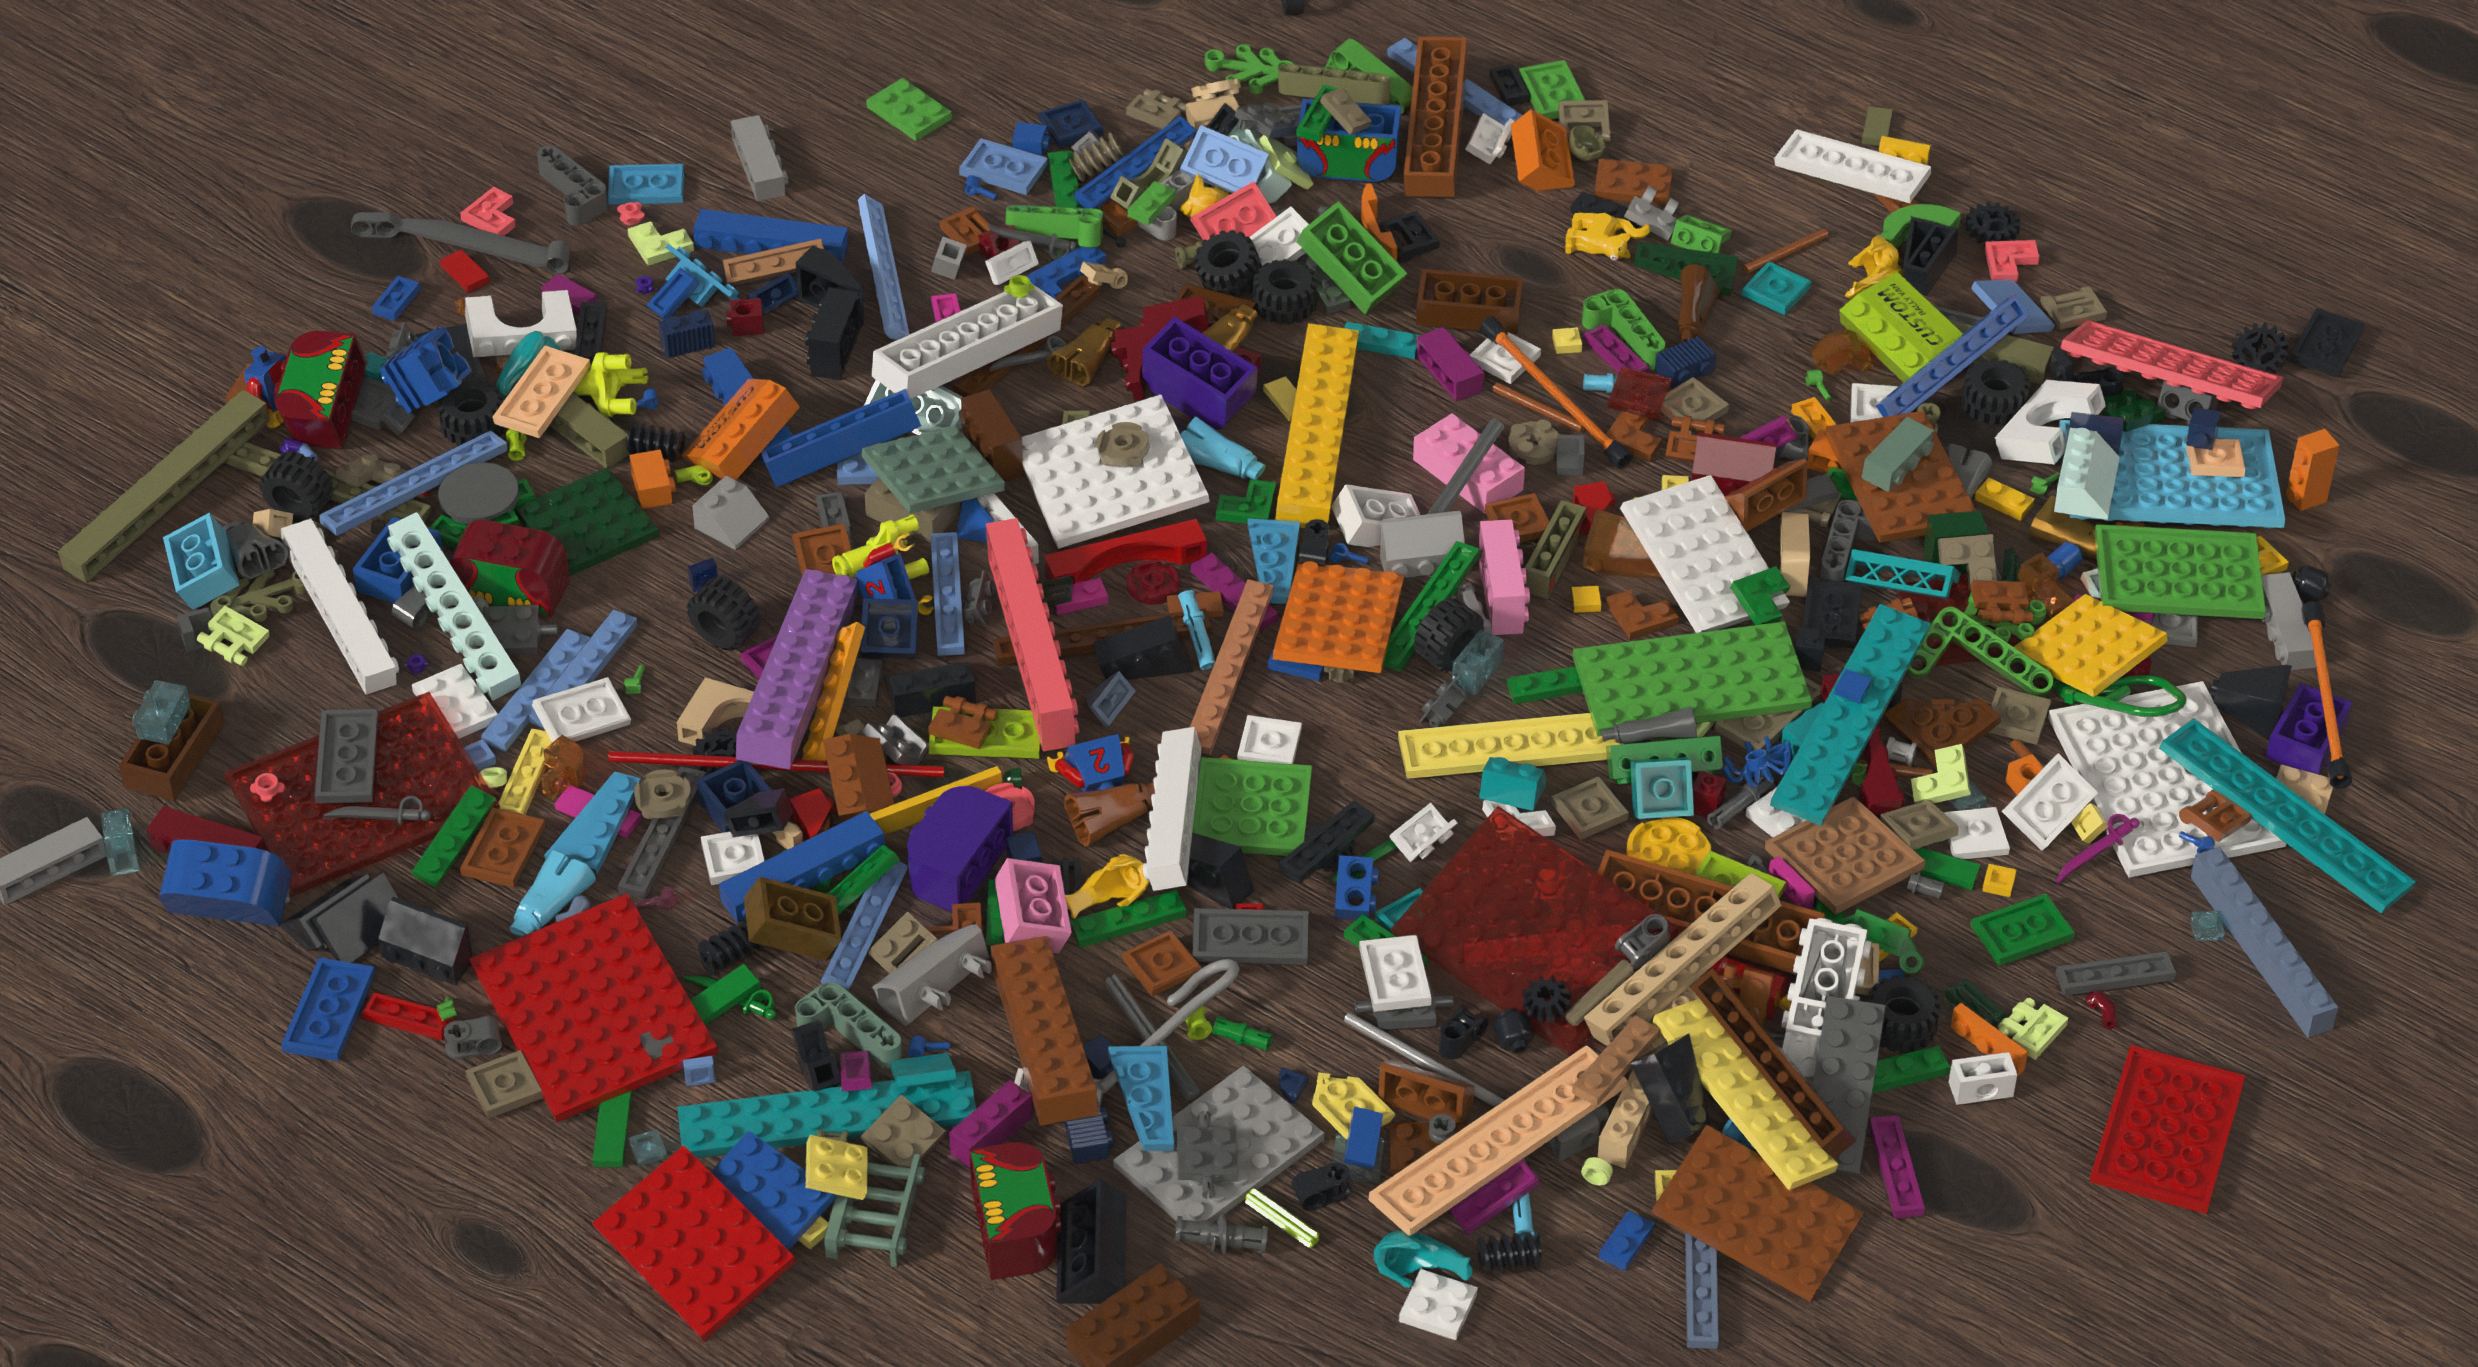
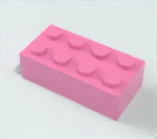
M1452 413L1414 437L1413 460L1447 485L1481 434ZM1493 444L1459 495L1486 515V503L1509 499L1523 491L1525 467Z
M1512 519L1480 521L1479 549L1481 557L1478 562L1488 619L1491 623V635L1523 634L1524 622L1529 621L1528 607L1525 604L1530 603L1529 587H1524L1527 581L1526 569L1520 566L1523 565L1522 549H1517V546L1520 545L1519 531L1514 530Z

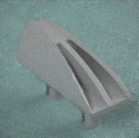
M977 925L961 928L937 940L911 957L872 987L877 997V1003L888 1014L905 1026L910 1024L930 1006H934L939 1010H943L942 1004L949 1006L951 996L947 992L970 973L984 978L983 972L988 974L991 972L992 964L987 960L989 955L981 929Z

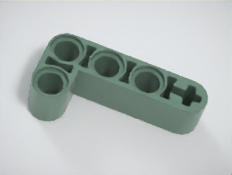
M836 982L821 984L796 1003L797 1027L816 1020L822 1022L823 1029L831 1025L861 1051H869V1057L882 1068L891 1069L890 1061L902 1059L900 1035Z

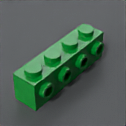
M1720 736L1606 746L1609 779H1617V784L1632 783L1630 762L1632 760L1686 757L1691 759L1692 772L1703 771L1716 775L1715 770L1722 769L1723 767Z

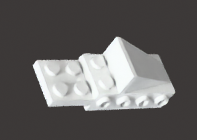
M1810 918L1808 928H1802L1799 945L1804 947L1802 956L1797 955L1793 972L1798 973L1796 984L1790 983L1787 1000L1792 1001L1790 1011H1784L1781 1028H1786L1782 1050L1812 1086L1827 996L1860 1000V997L1855 996L1857 985L1863 986L1866 969L1861 968L1862 959L1869 958L1871 941H1867V930L1853 924H1836L1831 920L1823 918Z

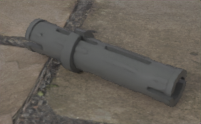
M1763 776L1760 777V783L1757 788H1752L1748 784L1743 785L1739 793L1707 816L1709 824L1713 826L1716 822H1719L1714 826V829L1722 828L1733 817L1758 801L1767 791L1773 789L1774 782L1770 783L1767 779L1763 782L1766 778Z

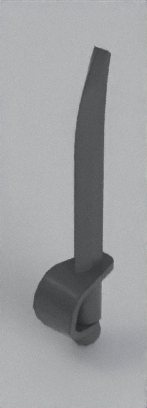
M988 224V228L1002 237L1024 242L1031 241V243L1049 246L1050 257L1054 260L1077 249L1075 242L1057 239L1056 234H1052L1049 237Z
M1050 336L1047 339L1044 350L1002 358L995 362L989 368V371L992 372L1009 366L1046 360L1048 356L1066 345V343L1060 337Z
M407 796L401 801L399 809L349 806L332 810L324 814V818L398 820V824L402 825L403 820L419 821L421 818L427 821L430 819L431 813L428 810H424L420 799L415 796ZM410 806L420 807L419 809H407Z

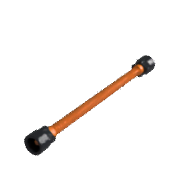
M1494 316L1488 317L1482 322L1479 329L1480 332L1496 345L1503 346L1603 445L1604 454L1618 469L1625 468L1632 461L1633 454L1621 443L1609 439L1509 339L1508 331Z
M2312 601L2304 604L2301 612L2304 625L2307 626L2312 637L2331 752V760L2327 764L2329 781L2332 787L2342 789L2352 783V774L2349 764H2347L2342 755L2322 637V628L2326 625L2324 609L2321 603Z

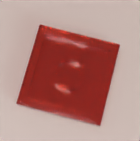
M1621 367L1609 397L1607 408L1658 420L1671 386V378Z

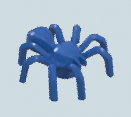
M1767 736L1764 738L1767 752L1765 749L1753 751L1751 743L1748 741L1745 743L1747 755L1745 757L1746 765L1743 769H1735L1728 756L1723 759L1727 766H1723L1722 770L1731 783H1741L1745 778L1750 787L1757 788L1760 783V777L1763 776L1766 777L1767 781L1773 783L1774 778L1770 773V768L1779 774H1785L1793 759L1790 741L1771 748L1770 739ZM1731 772H1732V773H1735V774H1738L1739 777H1738V778L1733 777L1732 774H1731Z

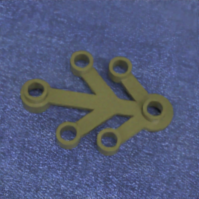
M272 570L257 576L247 593L238 596L241 589L249 584V579L241 576L240 572L236 571L239 586L227 592L225 596L214 599L210 607L214 615L224 606H227L255 622H262L268 616L266 607L278 610L280 613H288L293 609L290 596L282 595L277 599L270 596L291 589L296 594H306L308 591L296 571L290 579L264 587L267 581L275 575V571ZM250 603L255 604L251 608L244 606Z

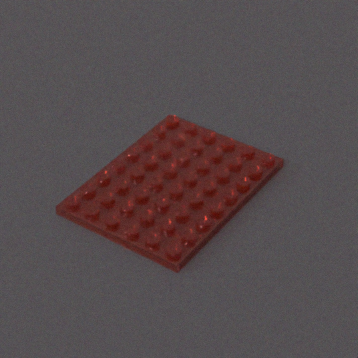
M430 692L378 711L373 802L316 803L315 787L320 735L224 772L228 786L258 836L263 837L266 851L279 856L291 871L289 890L292 896L434 839L471 785L495 797ZM264 773L274 774L278 782L283 783L285 787L282 793H277L269 802L262 801L261 797L257 793H252L250 786L255 783L256 778ZM407 796H415L420 799L424 810H428L431 813V817L427 821L421 818L419 821L403 820L402 825L398 824V820L324 818V814L332 810L349 806L399 809L401 801ZM495 798V804L492 808L500 809V804ZM410 806L407 809H419L420 807Z
M1497 806L1394 924L1391 932L1396 937L1416 935L1422 954L1501 1010L1517 1008L1519 1011L1527 1013L1528 1010L1523 1009L1522 1002L1525 999L1522 993L1524 989H1529L1528 983L1530 980L1538 983L1540 974L1544 977V980H1548L1552 974L1555 976L1556 982L1563 980L1566 984V989H1569L1571 992L1569 1001L1572 1007L1621 960H1626L1631 964V961L1623 952H1618L1615 949L1616 942L1623 934L1631 931L1647 916L1658 913ZM1666 919L1671 941L1679 932L1678 926ZM1654 929L1650 932V934L1658 935L1663 930ZM1633 968L1634 973H1636L1640 968H1638V969H1634V968ZM1556 1016L1553 1025L1549 1022V1019H1545L1542 1025L1538 1023L1537 1017L1530 1019L1534 1033L1569 1057L1576 1053L1592 1035L1585 1019L1577 1026H1572L1565 1017L1561 1019Z

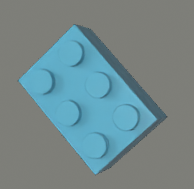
M210 513L163 537L175 590L192 610L239 586L227 533Z

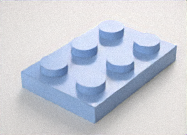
M1200 125L1180 168V172L1194 178L1196 174H1200L1204 182L1234 193L1253 181L1257 184L1269 154Z

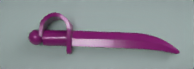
M2123 814L2112 815L2108 821L2109 834L2067 862L2060 871L2056 883L2060 884L2072 872L2115 843L2121 846L2123 844L2122 838L2132 832L2133 829L2139 827V819H2129ZM2118 822L2124 823L2115 830L2112 827Z

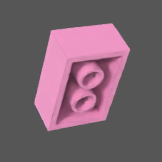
M1007 858L995 878L1005 943L1047 936L1052 953L1059 954L1071 935L1060 865Z

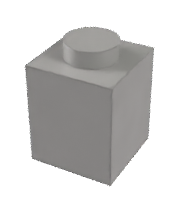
M942 237L931 272L955 280L967 245Z

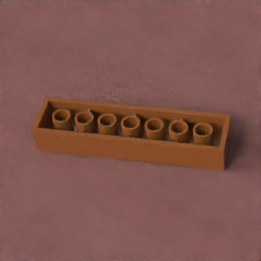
M1418 36L1404 168L1405 196L1455 197L1468 64L1467 37Z
M1606 849L1588 896V908L1590 914L1635 926L1649 915H1661L1668 923L1670 937L1675 939L1734 887ZM1780 901L1782 906L1727 954L1798 975V973L1793 972L1796 956H1802L1804 947L1799 945L1802 928H1808L1810 918L1825 919V914ZM1654 929L1651 932L1660 934L1663 930Z
M1043 936L991 946L993 975L1029 1092L1032 1095L1033 1105L1040 1126L1098 1115L1097 1089L1048 937Z

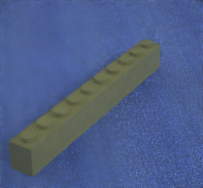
M245 390L231 398L225 406L217 413H214L200 428L196 429L184 442L176 446L168 456L158 462L152 470L144 477H141L136 484L122 494L106 510L102 511L96 519L84 527L80 533L58 551L63 569L85 583L92 579L270 421L266 403Z

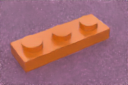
M1960 1003L1953 1009L1950 1028L1959 1036L1967 1039L1979 1051L1987 1055L2009 1052L2017 1076L2025 1070L2028 1051L1964 1004Z

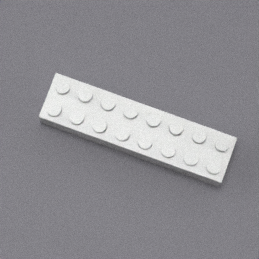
M1035 285L1034 291H1030L1026 298H1016L1011 293L1006 292L1000 293L873 351L872 377L894 393L906 389L911 400L1059 331L1061 328L1063 305Z

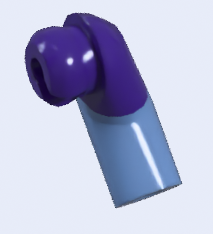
M289 438L284 440V444L280 446L282 453H302L304 456L312 458L315 462L318 460V456L306 443Z

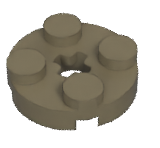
M1547 420L1514 424L1508 437V450L1513 458L1517 460L1518 457L1525 459L1526 464H1546L1554 459L1559 433L1551 427V423Z
M1120 422L1113 424L1112 429L1106 433L1105 429L1100 432L1096 440V446L1102 464L1106 466L1129 465L1136 467L1143 462L1142 458L1147 455L1150 442L1148 433L1142 431L1140 425L1132 422Z
M666 769L652 771L645 775V780L641 783L638 781L634 789L635 802L638 809L642 811L644 818L680 817L686 813L687 806L691 801L690 783L685 777L684 779L679 777L677 772ZM660 792H666V796H659Z

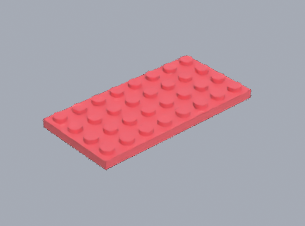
M2086 320L2066 336L2061 345V349L2067 351V354L2072 357L2081 358L2086 356L2092 358V362L2096 364H2113L2117 366L2118 370L2123 372H2132V370L2140 372L2144 378L2167 380L2166 383L2174 387H2181L2182 385L2191 387V391L2198 394H2206L2208 392L2217 395L2216 398L2221 401L2231 402L2235 400L2241 402L2243 407L2249 409L2261 408L2281 388L2284 378L2090 320Z

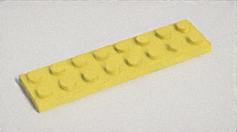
M1590 713L1398 732V740L1407 779L1483 772L1490 757H1502L1510 762L1532 764L1535 767L1607 760L1606 746L1622 744L1616 743L1615 739L1603 741L1602 736L1597 737Z
M1700 999L1655 1014L1652 1023L1660 1028V1033L1667 1041L1688 1033L1690 1034L1701 1083L1788 1190L1836 1171L1838 1163L1821 1149Z

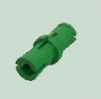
M1219 1016L1216 1018L1212 1028V1034L1236 1041L1235 1043L1240 1046L1246 1044L1266 1052L1269 1050L1273 1039V1034L1251 1028L1249 1024L1244 1022L1239 1024Z

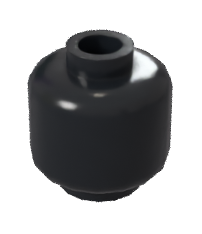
M2303 565L2300 569L2296 568L2291 575L2301 600L2319 602L2322 597L2326 598L2331 590L2328 574L2324 570L2310 565Z
M1510 1008L1500 1012L1493 1023V1030L1499 1047L1505 1051H1512L1514 1054L1524 1052L1529 1048L1528 1044L1535 1037L1527 1013L1519 1011L1517 1008Z

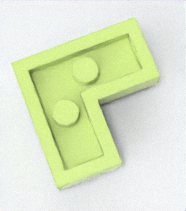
M651 221L628 228L629 238L648 266L676 257L665 248L668 243L676 250L680 246L688 253L694 251V243L684 229L660 236Z
M1962 744L1935 750L1938 773L1911 779L1915 804L1925 800H1930L1934 804L1971 795L1965 751Z

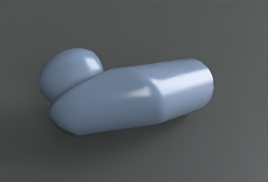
M576 896L568 912L554 916L555 923L590 909L589 899L586 896Z

